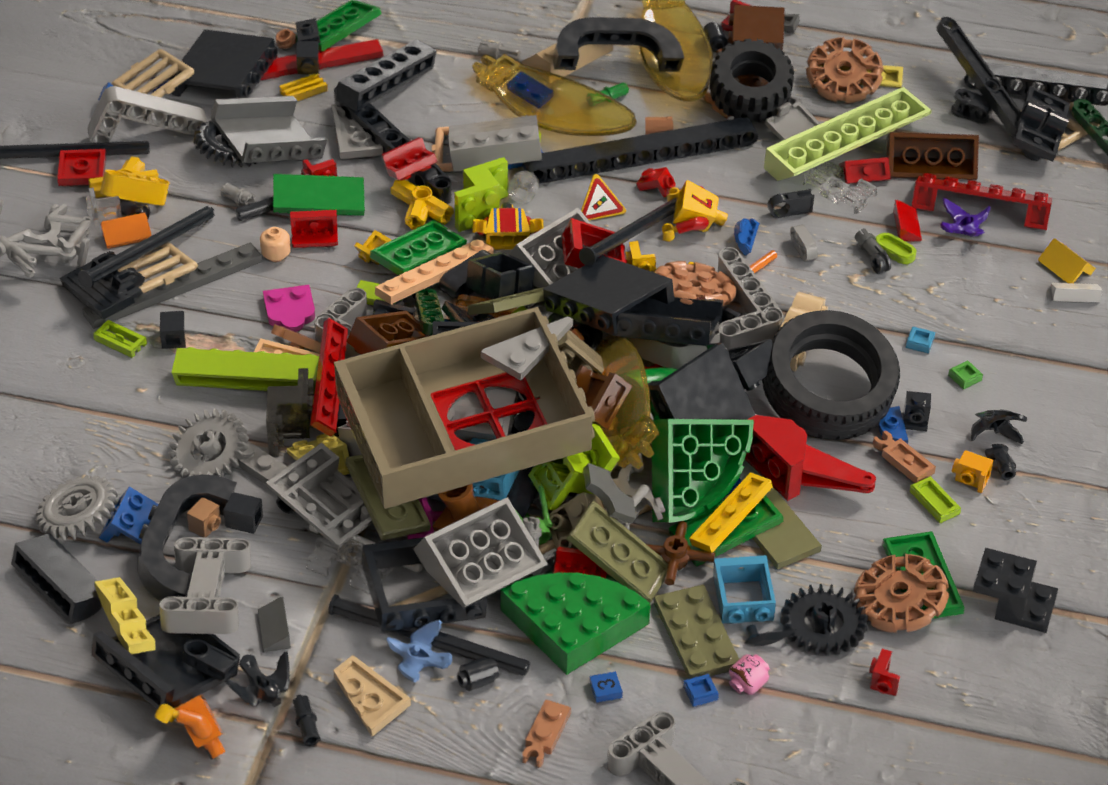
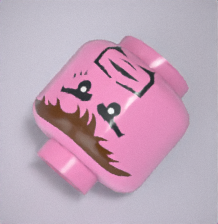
M750 654L743 655L730 667L729 674L731 680L729 683L738 693L754 694L768 682V671L770 668L757 654L753 656Z

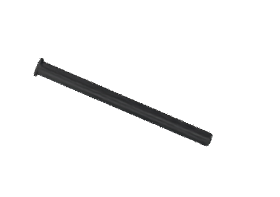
M148 141L4 145L0 146V159L60 157V150L105 149L106 155L148 154L150 152V144Z
M677 197L595 245L582 248L579 252L580 261L584 265L591 266L600 256L675 213Z
M206 206L87 271H80L78 274L80 284L87 289L93 287L94 283L214 218V209Z
M337 594L332 597L328 607V614L333 615L336 613L380 628L374 609L340 599ZM420 627L392 630L390 632L410 638L411 634ZM439 631L438 635L431 642L432 646L474 660L483 657L487 659L493 658L498 668L526 676L530 669V661L444 632Z

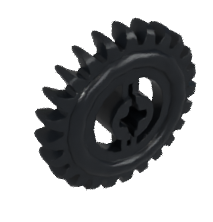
M212 120L202 123L194 131L193 143L196 144V149H200V154L206 153L207 159L214 154V163L221 157L223 159V166L227 160H230L232 167H234L236 161H239L241 168L243 167L244 163L232 147L229 146V143ZM218 135H221L220 142L215 138ZM246 163V165H247L248 167H250L251 164H252V163Z
M822 583L819 585L818 592H815L810 584L808 594L800 588L798 595L791 593L790 600H785L784 607L781 609L780 623L783 625L782 630L795 629V632L788 636L787 639L795 641L796 647L804 646V651L806 652L814 650L815 655H819L820 652H823L825 656H829L830 652L838 655L840 650L848 652L850 651V646L856 647L858 646V641L864 639V633L868 628V616L861 614L863 609L865 610V607L857 608L860 599L852 602V592L844 598L843 587L840 588L837 594H834L832 584L827 592H824ZM812 611L811 625L813 630L809 629L805 623V617ZM838 614L843 621V626L837 632H835L834 629L836 625V617Z

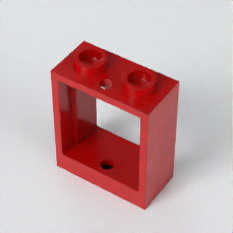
M571 218L562 234L564 264L577 269L583 267L584 264L579 259V252L583 248L582 245L591 247L615 232ZM621 244L607 252V257L627 263L624 255L625 245Z

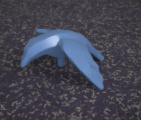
M440 620L430 622L413 632L410 636L411 642L409 644L387 637L388 646L403 657V661L398 664L399 671L412 682L419 681V671L423 667L434 666L445 669L452 663V655L449 652L435 653L431 651V642L441 629L442 622Z

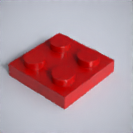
M105 149L60 150L58 186L89 185V179L103 177L106 163Z

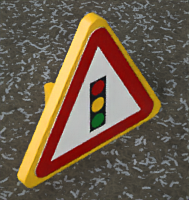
M594 174L581 212L588 220L625 214L626 208L600 176Z

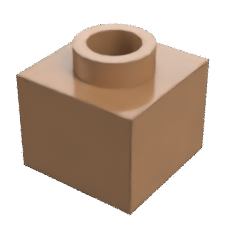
M202 497L187 512L189 531L207 538L212 531L217 530L221 523L219 505Z

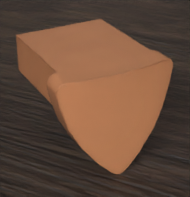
M672 116L645 117V135L674 130Z

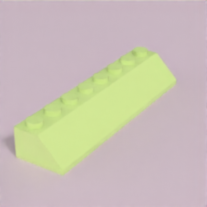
M902 87L766 148L764 169L777 181L794 177L928 116L932 110L906 88Z

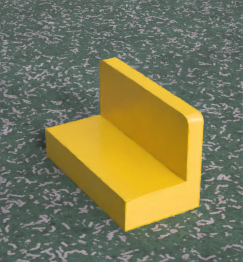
M1053 238L1038 258L1039 262L1067 283H1075L1083 271L1091 276L1096 269L1055 238Z

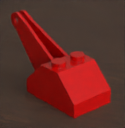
M755 415L747 419L754 420L750 451L746 453L745 460L762 477L770 479L772 486L787 501L800 494L801 486L860 493H871L874 491L876 476L873 473L859 469L807 445L805 430L799 427L793 420Z

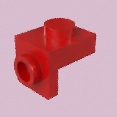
M306 159L303 160L301 175L337 176V165L333 159L311 165Z
M667 167L646 169L642 172V176L636 183L640 191L658 188L663 197H667L669 190L676 186L674 178Z
M882 648L879 657H873L869 673H872L870 689L896 696L900 676L888 672L892 651Z

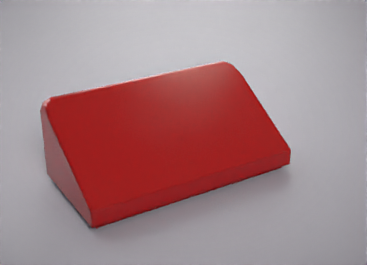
M895 200L893 213L898 238L904 241H922L916 208Z

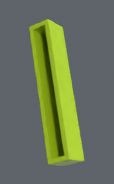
M193 347L177 348L171 373L176 386L315 394L319 356L313 354H276L264 351H223L215 348L210 350Z

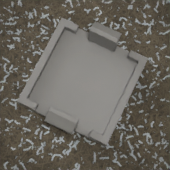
M790 102L784 103L777 107V116H772L765 122V125L781 141L820 124L800 102L792 105V108H790Z

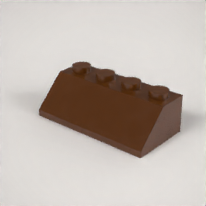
M890 132L887 134L886 157H889L890 177L918 178V176H923V173L937 175L936 179H945V177L968 180L978 179L979 135Z

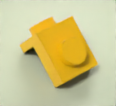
M374 230L363 245L356 242L354 247L359 252L358 257L366 263L371 261L379 265L380 263L370 258V251L391 241V239Z
M638 241L629 242V251L625 252L627 263L648 271H655V254L641 255Z

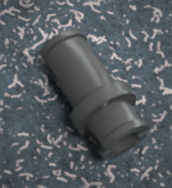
M861 229L864 234L860 230L855 234L854 238L858 241V246L862 250H866L870 256L885 251L876 242L875 236L872 233H868L866 229Z

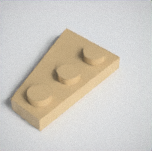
M354 655L333 670L335 680L372 737L411 706L410 697Z

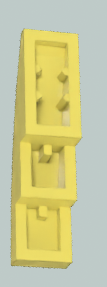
M118 577L94 582L103 609L123 647L131 654L155 650V639L146 629V619L137 608V598L123 580Z

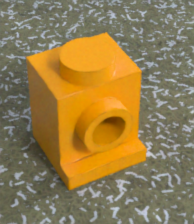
M965 450L960 459H955L952 467V473L956 474L955 481L978 488L977 492L982 494L991 476L993 460Z

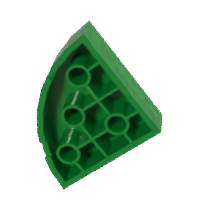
M652 420V495L654 499L660 497L665 508V512L661 513L663 518L658 520L652 508V522L670 523L685 521L716 506L730 492L743 471L744 466L742 464L746 453L750 451L754 420Z
M582 573L543 574L519 580L500 589V610L566 675L646 627L650 622L651 603L622 584L599 576Z

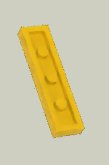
M750 472L689 538L691 545L713 553L773 487L771 480Z

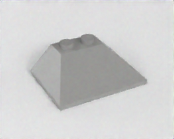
M320 443L267 481L266 486L333 545L340 548L372 524L373 521L356 485L338 471L339 457L323 443Z

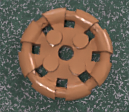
M837 37L826 40L822 46L818 45L811 52L807 60L809 66L806 68V74L811 87L816 88L819 95L833 102L839 100L845 101V103H855L866 99L868 94L872 95L879 88L883 79L881 73H883L884 69L879 54L873 52L869 44L859 39L853 38V40L844 39L845 37ZM843 47L852 48L851 52L843 51ZM848 66L851 70L845 72L840 70V67ZM824 79H826V80L828 81V82L825 83V84L822 83V81H823ZM861 83L864 85L862 89L858 86Z
M675 261L666 263L654 271L656 274L673 280L674 297L680 298V302L691 305L693 302L688 299L701 297L723 300L724 306L731 303L736 296V287L733 280L722 271L716 272L714 267L694 262L695 265L686 264V261Z
M905 554V556L901 557L891 555L877 560L871 564L872 567L868 571L864 570L861 573L854 588V593L856 594L854 600L860 599L857 608L865 607L861 614L868 616V621L871 622L872 627L890 633H897V630L912 632L932 623L931 619L934 616L938 617L943 612L949 597V593L946 591L949 588V584L943 571L937 565L933 566L930 560L913 554ZM897 567H905V569H906V570L896 571V570H897ZM897 589H907L904 594L894 593ZM923 605L928 607L925 611L920 609ZM878 608L882 609L879 613L875 612Z

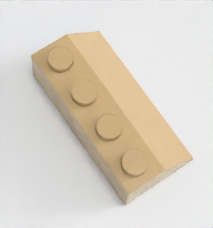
M556 43L523 60L522 65L549 84H552L613 51V45L588 44L578 48L580 56L576 70H554L553 54Z

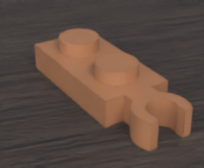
M274 324L271 333L291 341L290 346L303 350L308 348L311 352L320 354L321 342Z
M883 431V440L876 436L874 437L873 446L877 450L882 451V457L914 483L935 474L936 466L901 438L894 441L891 433L888 431Z
M545 699L525 739L526 748L523 751V763H527L530 757H536V767L540 768L543 765L544 753L552 754L571 715V707Z

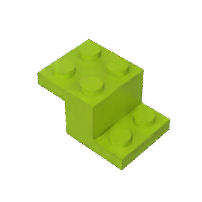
M504 157L463 170V190L454 192L455 228L458 232L473 228V220L475 219L484 220L485 217H489L493 208H500V199L508 197V161Z
M592 423L595 437L592 438L591 450L536 465L529 473V477L538 492L539 486L544 487L549 510L559 508L569 492L593 494L586 490L583 468L588 463L611 472L620 459L599 424Z

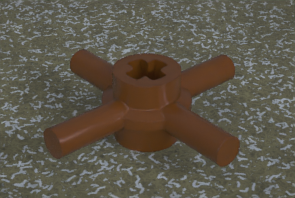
M685 521L677 523L675 536L668 537L663 546L646 544L668 564L664 583L669 586L674 585L677 570L685 568L689 560L714 563L715 559L714 552L691 550L685 539L687 523Z

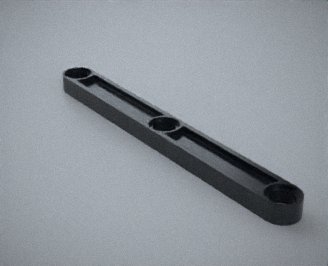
M942 17L936 27L938 34L1014 139L1021 111L958 23L950 17ZM1021 149L1030 160L1038 161L1041 159L1038 155Z

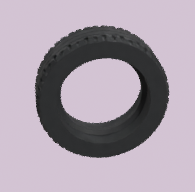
M820 310L804 313L790 319L775 333L772 339L773 344L767 376L762 379V383L769 404L780 418L793 420L809 436L827 440L855 438L866 434L879 425L880 420L888 413L900 382V366L892 345L877 328L852 314L833 310ZM813 349H827L842 353L853 359L863 368L870 380L871 389L865 396L850 401H834L819 397L799 383L791 370V360L799 353Z

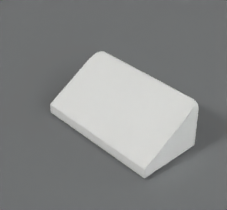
M1051 283L1053 301L1100 303L1102 288L1098 284Z

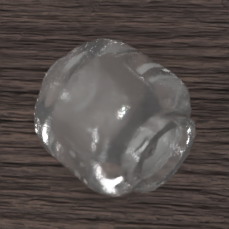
M520 171L510 180L508 194L516 203H529L538 192L539 181L533 173Z

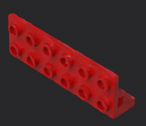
M923 173V176H918L912 200V207L934 211L937 191L940 189L1028 204L1024 227L1047 230L1052 205V198L1048 197V193L1035 192V195L1026 194V190L1020 188H1012V191L1003 190L1004 186L996 184L984 187L981 186V182L968 180L967 184L958 182L959 179L954 177H945L944 180L936 179L937 175Z

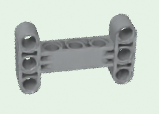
M184 537L176 540L174 543L176 569L193 573L187 597H167L160 601L161 629L167 633L230 634L237 631L239 628L237 601L232 598L219 597L224 573H243L251 568L250 542L242 538Z
M659 711L654 713L609 744L607 766L613 775L625 776L640 767L658 785H712L670 746L675 736V718L669 712ZM733 781V782H731V783H729V784H727V785H748V784H746V783H744V782H742V781Z

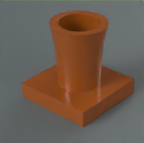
M473 484L438 493V496L447 507L432 527L435 532L498 502V500L475 496Z

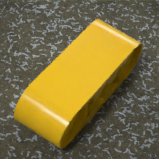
M107 169L104 172L100 193L113 198L165 205L170 182L157 177Z

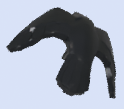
M1004 409L987 410L975 414L980 419L972 425V442L983 431L994 430L995 434L1000 433L1020 444L1024 443L1023 436L1017 428L1013 427L1010 420L1026 422V416Z
M283 652L280 655L277 669L269 676L264 675L260 671L254 655H244L239 661V665L247 675L250 685L243 687L232 680H226L225 683L238 696L254 707L263 700L273 707L280 705L282 698L278 694L286 692L289 686L290 665L288 652Z

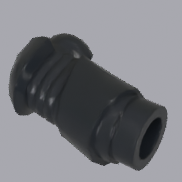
M119 198L116 201L115 211L120 212V214L130 216L145 213L147 220L149 219L151 213L148 205L142 206L134 201Z
M991 444L992 448L985 450L986 457L993 461L996 460L1003 479L1009 480L1016 476V463L1008 454V446L1004 444Z

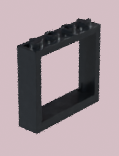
M424 537L362 545L361 564L381 632L422 627L437 620L444 624L486 618L487 597L464 608L454 598L388 606L378 569L421 564L414 548Z

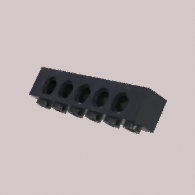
M416 39L340 80L336 86V101L355 111L360 110L433 69L437 50Z

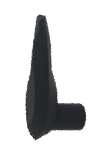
M749 625L746 628L749 638L745 643L752 646L770 645L790 636L795 632V629L758 633L755 625Z

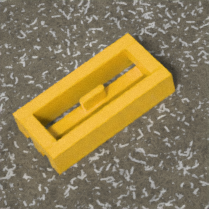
M312 74L280 85L279 90L282 96H294L297 101L328 91V84L324 82V79L319 74Z

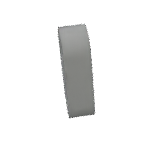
M803 224L791 227V241L803 261L817 259V246L807 228Z

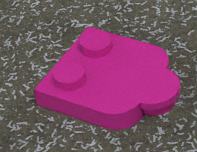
M310 285L263 291L267 318L271 326L276 324L298 332L303 328L304 324L311 323L315 319V307Z

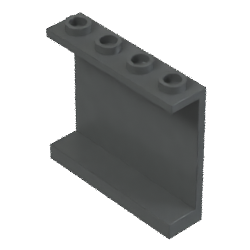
M294 96L215 99L211 120L243 163L323 158L327 139L326 137L310 138L294 117L297 104Z

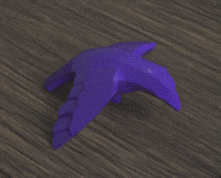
M943 198L946 212L950 214L954 222L952 224L942 222L940 226L943 230L970 237L980 236L985 233L984 230L979 229V225L987 220L990 206L976 215H970L958 205Z

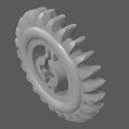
M215 408L213 409L212 417L207 410H204L203 419L197 413H194L195 423L186 418L188 428L178 426L182 435L173 434V438L178 443H169L172 451H169L168 454L172 458L170 463L174 467L175 472L180 474L182 478L201 474L224 477L225 472L231 474V468L239 466L237 460L244 459L245 455L242 452L248 449L245 443L248 442L249 437L246 435L247 429L243 426L241 419L236 418L234 413L228 414L224 409L219 414ZM222 435L225 437L226 445L223 452L222 445L219 442ZM194 447H196V449L200 453L197 460L194 458L193 454Z
M86 475L83 479L79 476L74 481L71 479L67 480L66 484H59L57 489H52L50 495H46L43 498L44 502L39 504V509L36 512V523L43 534L50 533L56 540L61 536L66 541L68 538L67 533H70L71 537L76 540V531L78 530L86 537L85 527L88 526L95 532L94 522L104 526L101 516L111 519L110 512L116 511L115 505L118 504L117 491L111 482H108L106 478H100V476L91 477V475Z

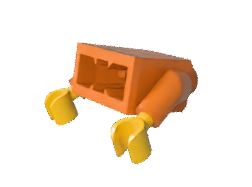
M199 695L176 708L162 704L155 713V718L163 723H173L176 718V722L184 724L197 748L204 746L211 760L226 752L218 738L224 733L203 695Z

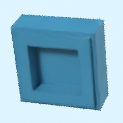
M912 326L906 348L929 353L936 332Z

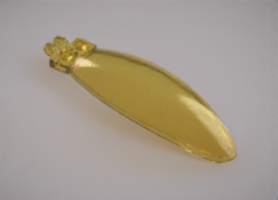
M641 0L643 6L641 19L656 22L667 28L678 39L684 54L680 72H659L655 56L648 49L639 46L641 60L646 72L653 82L671 97L685 102L699 100L708 91L713 63L710 42L701 23L685 3V0Z
M486 54L480 59L482 63L477 61L472 65L473 71L478 74L476 76L478 84L491 92L494 91L501 102L518 117L537 115L539 128L573 136H609L628 132L637 124L634 112L608 95L569 78L521 65L506 54L497 60Z
M610 334L594 350L601 356L604 371L600 375L608 376L609 372L615 373L632 385V388L609 429H601L620 457L617 464L625 469L631 463L635 468L640 469L643 464L639 454L642 453L644 456L651 458L654 453L650 443L660 433L652 418H650L649 389L645 368L639 352L633 343L625 337L612 336Z

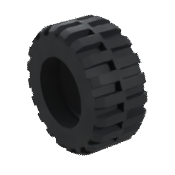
M744 39V42L738 40L733 42L732 46H725L722 48V51L717 53L712 63L709 85L712 100L715 101V105L719 110L723 109L725 115L728 117L731 115L734 119L746 117L753 123L755 120L763 122L766 118L777 116V107L789 102L792 94L794 67L791 65L790 58L787 55L784 56L785 52L780 48L776 49L774 44L770 42L768 44L763 43V40L757 39V41ZM752 74L764 78L768 84L761 87H748L742 85L734 78L740 75Z

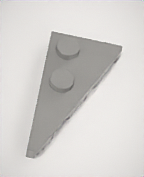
M332 104V115L340 159L382 155V145H376L368 132L363 131V128L354 119L349 120L341 107Z
M565 317L547 324L551 334L555 333L559 341L573 326V319ZM541 327L483 349L481 351V358L515 378L522 380L549 352V344Z

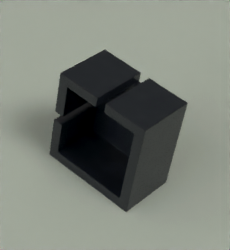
M503 251L468 260L466 287L474 290L479 295L491 298V300L533 290L535 266Z

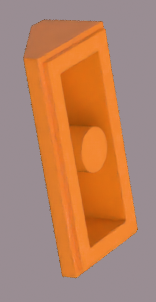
M145 213L101 222L102 235L107 249L138 243L152 236Z

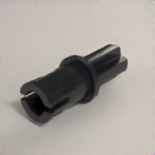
M299 694L296 696L297 698L293 699L297 716L295 723L300 727L304 745L312 746L320 741V735L316 726L317 715L312 711L309 697Z

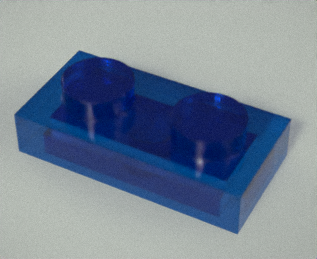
M522 71L507 83V90L538 109L554 96L552 89Z

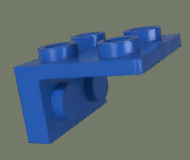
M129 486L118 499V504L115 505L116 511L110 513L111 519H107L98 538L108 543L114 535L118 537L122 533L141 544L142 539L139 538L144 523L149 525L151 520H148L151 508L153 505L158 506V503Z

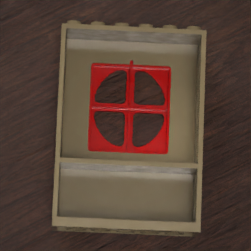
M538 307L334 362L338 400L384 509L592 449V438L595 437L592 422L595 421L594 411L591 406H587L585 393L582 388H578L575 373L572 369L569 370L564 351L560 352L555 333L551 334L547 326L549 324L546 316H542ZM541 327L549 344V352L522 380L515 378L481 358V351L483 349ZM487 387L510 388L525 395L527 400L494 409L484 389ZM474 392L484 412L449 421L447 415L454 402L464 394ZM527 410L534 412L535 418L528 430L509 436L505 435L499 422L500 418ZM481 423H488L496 439L475 445L461 440L454 432Z

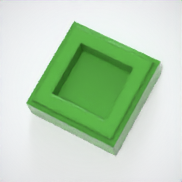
M968 360L950 368L948 376L962 389L968 388L983 379V374Z

